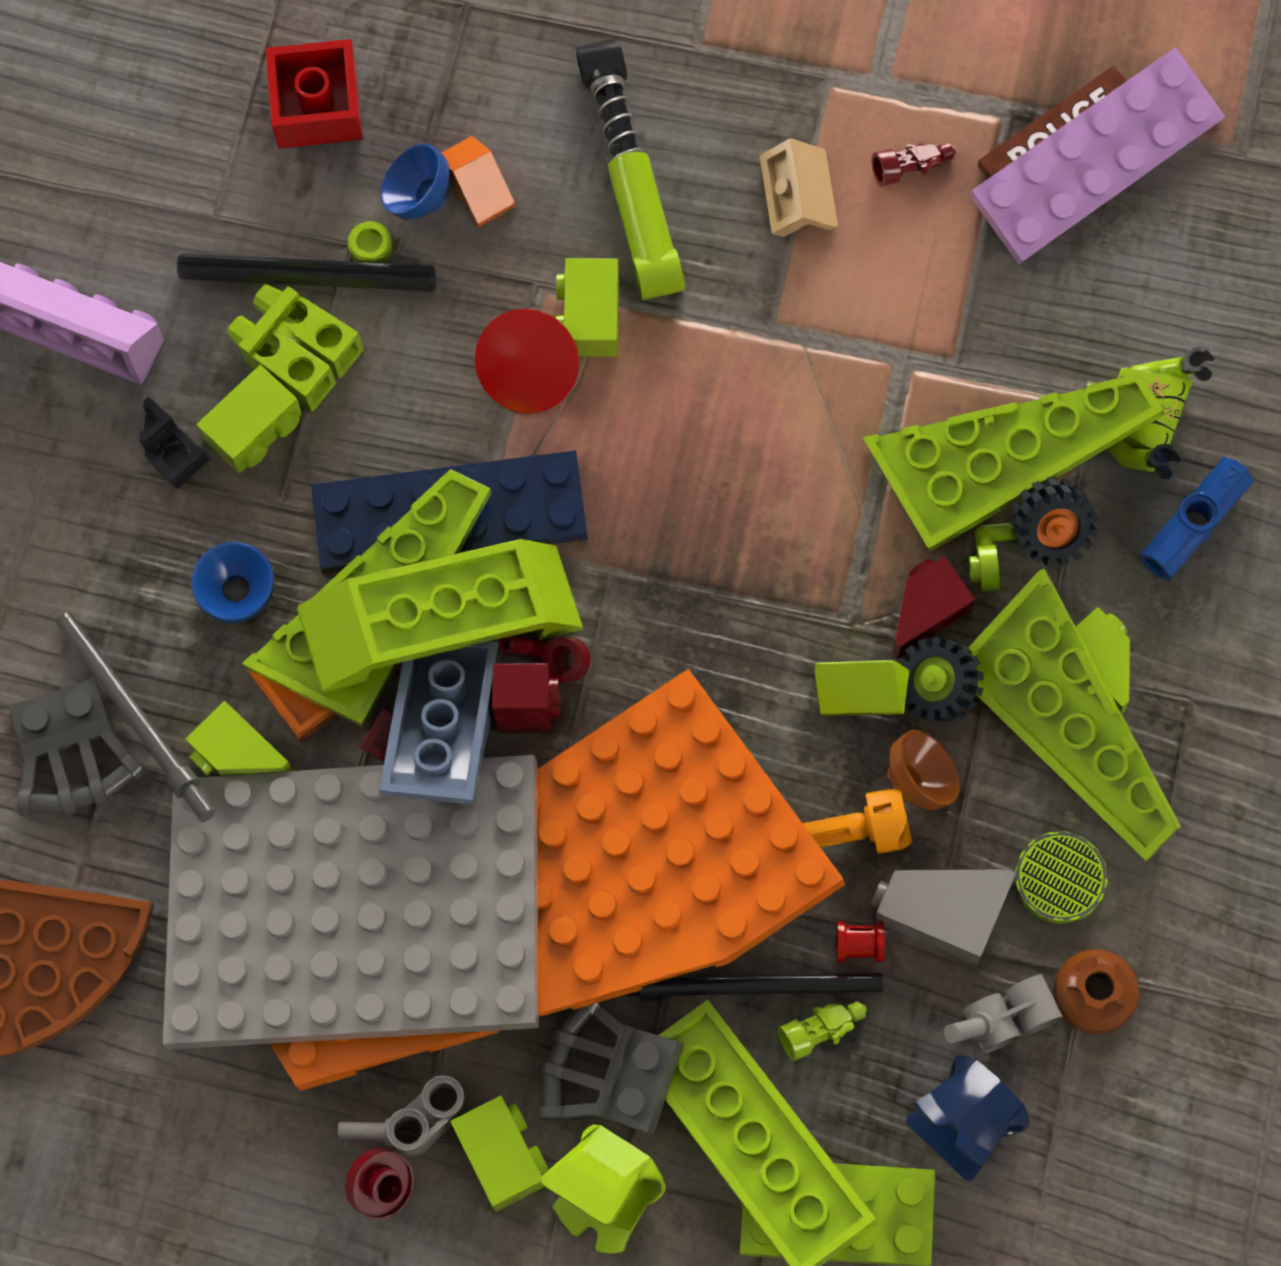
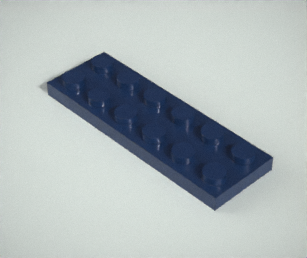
M576 450L312 484L322 574L340 572L358 555L361 556L377 541V537L385 529L395 525L412 509L411 505L450 469L490 488L492 493L459 553L518 539L545 544L587 540Z

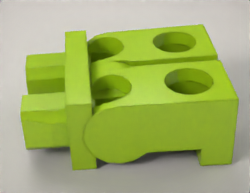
M264 284L253 300L254 308L264 314L255 325L241 315L236 317L226 332L229 339L240 349L246 364L254 369L259 365L264 367L297 398L300 405L313 413L336 385L334 376L341 379L364 351L359 332L309 300L300 297L289 286L282 292L268 284Z

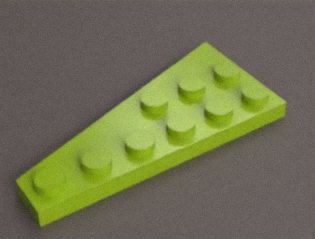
M1141 373L1087 385L1085 389L1059 395L1056 392L1040 396L1041 399L1020 404L1013 402L948 417L946 421L921 427L919 425L902 428V431L882 436L875 434L863 437L927 548L932 552L1014 504L1015 501L1021 500L1020 493L1024 489L1030 494L1034 492L1035 489L1032 483L1040 481L1043 486L1046 485L1047 478L1056 479L1165 415L1163 408Z
M450 469L411 505L412 509L391 528L385 529L366 552L354 558L315 596L349 578L458 554L492 494L490 488ZM299 615L287 625H282L263 648L256 654L252 653L242 663L245 669L363 728L399 664L370 670L365 683L322 693Z
M1040 569L968 647L972 651L970 655L977 657L980 665L976 666L977 671L983 672L984 680H978V687L983 688L982 695L977 696L1147 861L1181 826L1046 570Z

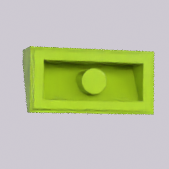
M894 660L820 662L815 664V678L821 715L904 714L909 670Z

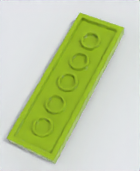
M709 1000L703 1002L658 1035L683 1044L665 1102L788 1266H822L878 1224L875 1216Z

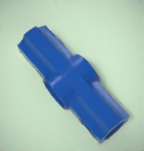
M1224 456L1196 490L1183 499L1177 512L1140 553L1139 559L1144 563L1147 570L1156 577L1167 581L1173 578L1197 548L1210 538L1215 527L1254 483L1255 479L1249 474L1245 466L1236 459L1232 460ZM1198 512L1206 518L1207 524L1195 525L1187 519L1186 514Z

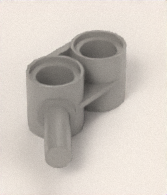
M1039 974L1013 985L1005 991L1006 996L1003 998L1000 993H996L967 1006L962 1010L967 1020L947 1025L944 1029V1037L949 1043L973 1038L977 1040L982 1053L986 1054L1012 1043L1023 1035H1029L1049 1027L1061 1020L1063 1016L1043 975Z
M445 1075L435 1076L426 1083L423 1091L404 1109L393 1113L390 1118H386L385 1123L339 1122L338 1140L385 1142V1146L394 1147L402 1156H420L452 1127L451 1120L465 1114L467 1108L466 1095L460 1083L453 1077ZM444 1089L454 1091L457 1094V1101L451 1109L439 1111L432 1107V1100L437 1092ZM406 1122H417L422 1126L421 1136L414 1143L404 1144L398 1140V1130Z

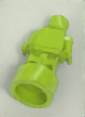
M859 1001L848 1005L846 1009L843 1005L828 1004L823 1008L815 1007L813 1008V1017L801 1022L795 1019L778 1027V1036L787 1056L794 1062L811 1054L812 1049L815 1048L814 1045L827 1041L829 1038L833 1040V1044H838L840 1037L842 1038L845 1033L853 1030V1022L866 1017L867 1008L865 1004H861Z

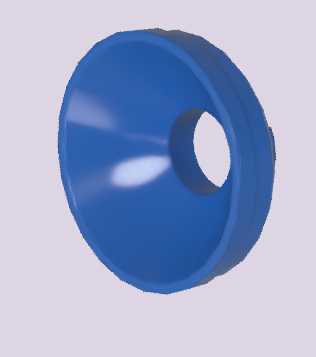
M418 144L405 150L392 163L384 177L381 187L383 207L392 215L403 220L419 218L431 211H437L444 204L446 192L450 187L449 164L445 156L430 144Z
M228 542L209 549L201 556L192 573L191 586L198 605L207 615L224 623H241L258 616L269 604L274 591V575L268 559L260 550L242 542ZM233 579H242L250 586L248 595L241 601L233 602L224 597V588Z

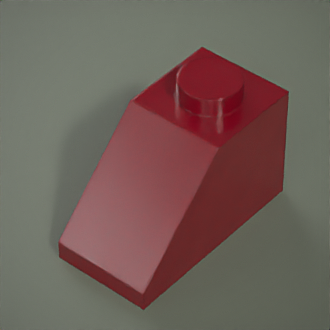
M945 556L934 563L927 559L916 565L908 573L910 578L906 581L892 652L897 660L908 654L905 650L911 645L918 647V641L923 639L930 640L972 613L975 598Z

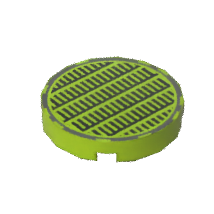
M1067 831L1048 832L1032 840L1019 856L1014 877L1016 890L1024 908L1036 918L1055 925L1068 924V922H1075L1089 916L1101 903L1108 883L1106 863L1098 849L1084 837Z

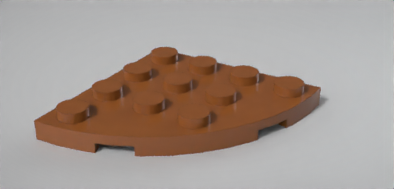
M0 879V1057L32 1049L58 1037L92 1013L113 992L129 970L144 941L155 906L151 901Z

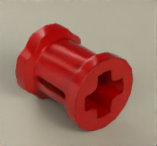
M844 921L836 922L837 963H844L846 958H874L876 962L884 961V921H876L874 926L846 925Z

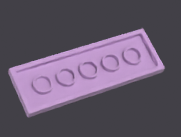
M1174 47L974 188L968 195L1019 265L1225 118V115L1178 49Z

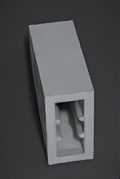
M1008 869L895 870L890 882L887 883L881 880L870 905L878 909L874 922L884 921V927L977 966L1016 873Z

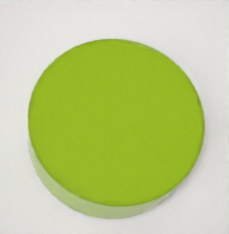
M366 221L360 223L352 229L348 237L349 251L355 262L384 263L392 253L393 246L390 233L385 226L378 222Z

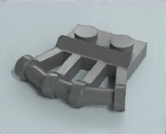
M96 678L8 706L19 741L20 751L24 758L22 783L17 803L20 816H32L33 812L65 813L66 816L78 813L77 808L96 803L97 806L109 803L108 799L135 778L138 781L146 775L139 763L114 735ZM101 740L107 744L122 762L120 767L104 779H102L92 743ZM79 748L89 779V786L72 791L61 753ZM49 758L59 795L36 794L40 760Z
M600 1003L572 1010L559 1028L552 1030L549 1040L553 1042L547 1061L542 1060L539 1072L542 1073L543 1106L538 1108L539 1120L555 1122L602 1118L654 1135L683 1044L627 1026ZM594 1015L618 1036L615 1048L576 1035L590 1017ZM571 1048L610 1060L605 1079L603 1080L566 1068L565 1065ZM561 1080L599 1091L597 1103L562 1106Z

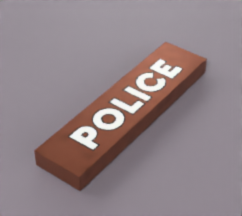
M1114 65L979 159L977 167L989 179L1127 80Z

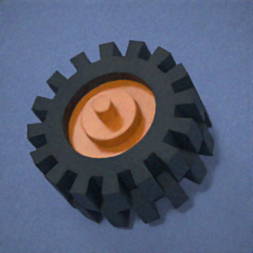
M1047 478V487H1043L1040 481L1032 483L1035 492L1030 494L1024 489L1020 493L1024 500L1023 504L1015 501L1012 509L1017 514L1010 515V523L1013 526L1011 530L1014 537L1027 556L1030 555L1032 560L1040 563L1042 560L1046 566L1054 567V561L1057 559L1061 566L1069 564L1067 556L1071 554L1075 560H1078L1082 557L1078 549L1083 546L1089 550L1093 545L1088 535L1097 536L1098 529L1094 523H1098V516L1094 512L1095 508L1081 489L1076 485L1072 486L1068 480L1061 479L1059 485L1055 478Z

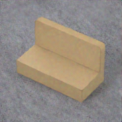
M790 138L759 155L772 234L785 237L808 224L827 230H832L838 226L827 155L823 148Z

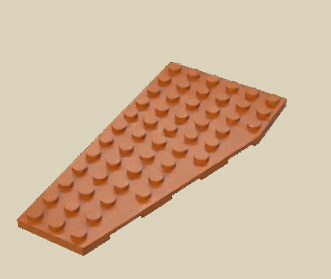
M689 669L537 769L539 1017L568 1008L576 1010L643 990L642 986L715 965L717 968L727 965L845 885L843 877ZM500 1031L272 1043L270 1046L295 1086L300 1091L357 1075V1071L427 1050L431 1053Z

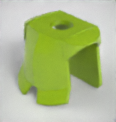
M595 1124L585 1129L581 1142L541 1177L542 1185L559 1196L552 1207L568 1231L573 1236H580L587 1228H594L598 1234L596 1251L609 1254L624 1252L629 1237L646 1207L660 1199L666 1190L663 1177L650 1156L602 1125Z

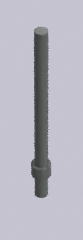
M70 612L62 614L57 619L56 624L168 776L166 782L178 798L185 799L201 822L212 818L216 810L198 787L200 781L189 766L181 764Z

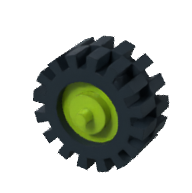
M942 638L918 641V647L911 645L905 650L909 656L907 658L900 657L898 661L899 664L909 670L905 709L912 710V714L917 717L937 722H951L954 717L962 718L967 715L965 710L967 708L973 709L976 706L977 702L973 699L975 695L981 696L983 688L978 687V680H984L983 672L977 671L976 666L980 665L978 658L971 656L970 653L972 651L966 646Z

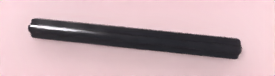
M187 253L180 254L177 260L178 276L181 279L414 291H432L436 285V270L432 265Z

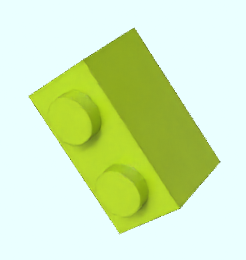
M566 258L565 274H557L556 284L557 300H564V315L556 314V319L572 335L579 357H618V259Z
M259 365L202 418L196 426L202 440L240 474L246 467L252 468L260 463L266 456L268 447L279 436L286 437L298 425L302 412L297 398L264 367Z
M502 1095L450 1121L495 1212L544 1188L541 1182V1174L549 1169L537 1145L528 1149L520 1133L528 1129L516 1103L507 1107Z

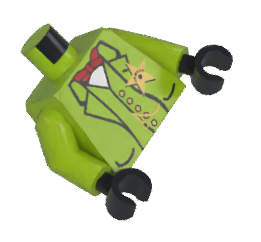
M1196 347L1190 350L1186 357L1133 365L1131 368H1121L1118 378L1141 373L1165 414L1107 448L1121 467L1148 472L1156 470L1162 479H1169L1172 476L1171 469L1165 463L1169 461H1176L1178 463L1181 461L1170 443L1193 382L1187 378L1193 374L1198 380L1207 381L1212 376V372L1206 366H1200L1205 361H1213L1215 359L1207 349ZM1088 381L1087 384H1086V387H1087V385H1091V384H1095V383H1094V382H1091V381Z

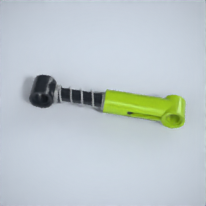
M613 38L576 47V57L584 88L591 90L594 101L600 106L598 117L605 124L602 133L609 139L607 151L613 156V159L608 163L607 168L629 244L640 297L644 301L685 291L680 260L676 249L673 248L648 154L642 152L641 148L637 147L635 137L638 132L632 129L630 120L633 115L628 113L625 103L629 98L623 96L622 91L625 86L624 80H627V71L619 39Z

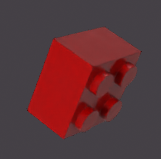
M352 39L265 48L271 124L278 149L364 140L357 62Z

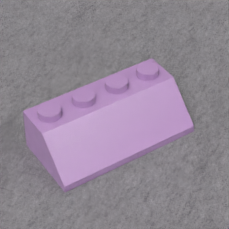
M0 262V330L143 385L164 342L157 321L152 316L139 310H133L132 313L117 308L118 306L112 300L95 294L91 298L78 293L77 288L66 281L55 279L53 282L40 278L37 272L25 265L15 264L12 267Z

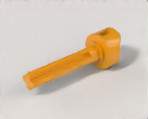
M884 789L866 793L868 806H864L865 813L857 812L803 823L820 848L870 837L871 843L875 842L877 853L883 854L902 850L912 843L902 792L897 789Z

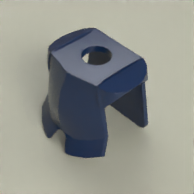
M964 1055L954 1058L949 1079L914 1103L917 1109L906 1118L907 1125L967 1181L975 1178L1001 1138L1021 1133L1029 1128L1027 1110L1016 1095L977 1059Z

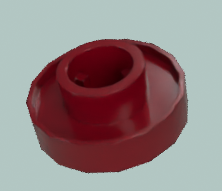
M376 1147L365 1151L354 1160L347 1172L345 1182L347 1200L354 1210L370 1219L384 1220L395 1216L405 1207L412 1195L414 1185L413 1169L406 1158L388 1148Z

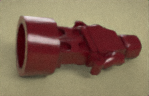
M920 143L917 146L908 144L906 145V150L894 152L892 149L874 152L871 158L873 174L881 187L900 181L903 173L921 171V174H926L929 169L941 165L944 161L952 160L954 154H956V149L950 143L938 145V147L934 144Z

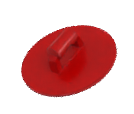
M528 308L515 309L499 315L483 330L476 346L475 368L482 387L499 405L514 412L526 414L539 413L558 405L570 393L578 376L579 355L572 335L555 317L540 310Z

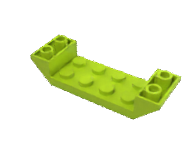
M518 539L349 578L297 606L298 615L322 693L365 683L370 670L535 630L538 639L543 640L581 631L583 628L557 546L525 539Z

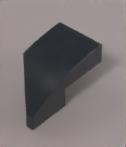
M148 396L143 403V409L146 412L144 431H140L139 442L145 449L144 456L148 462L178 489L206 464L209 458L203 449L177 427L172 417Z

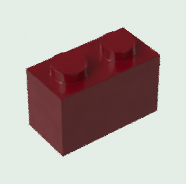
M548 663L493 664L492 709L497 732L552 733V718H561V691H559V678L550 677Z

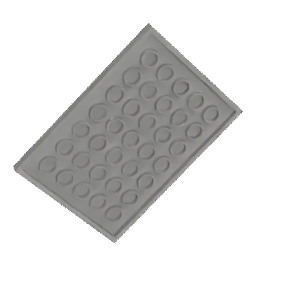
M521 755L483 758L473 805L380 795L379 789L384 765L198 777L200 781L198 787L216 810L214 816L205 822H201L184 798H178L173 792L163 1045L167 1049H186L539 1028L537 760L535 756Z

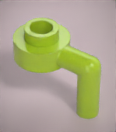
M1011 523L981 525L975 530L977 556H969L971 583H980L981 592L1000 590L998 556L994 542L1016 540L1011 530L1013 529Z

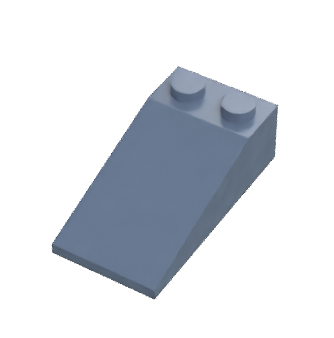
M489 641L402 663L380 783V795L473 805L493 715V664H500L499 641Z

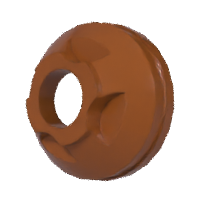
M913 729L904 733L892 744L887 775L894 789L902 792L904 802H910L925 810L936 811L952 804L957 799L960 788L957 769L949 753L936 738L922 730Z
M1100 949L1086 950L1075 954L1061 966L1054 980L1053 997L1063 1016V1020L1072 1028L1091 1035L1108 1034L1121 1028L1132 1017L1138 1003V981L1129 964L1120 956ZM1093 974L1107 976L1113 985L1112 995L1104 1000H1096L1089 996L1085 988V982L1089 976Z

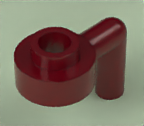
M506 637L499 640V651L502 654L529 655L540 659L542 663L549 664L550 677L559 678L560 683L579 681L586 675L590 667L589 650L577 638L559 637L549 643L532 637ZM571 652L574 660L572 668L567 662L568 655Z

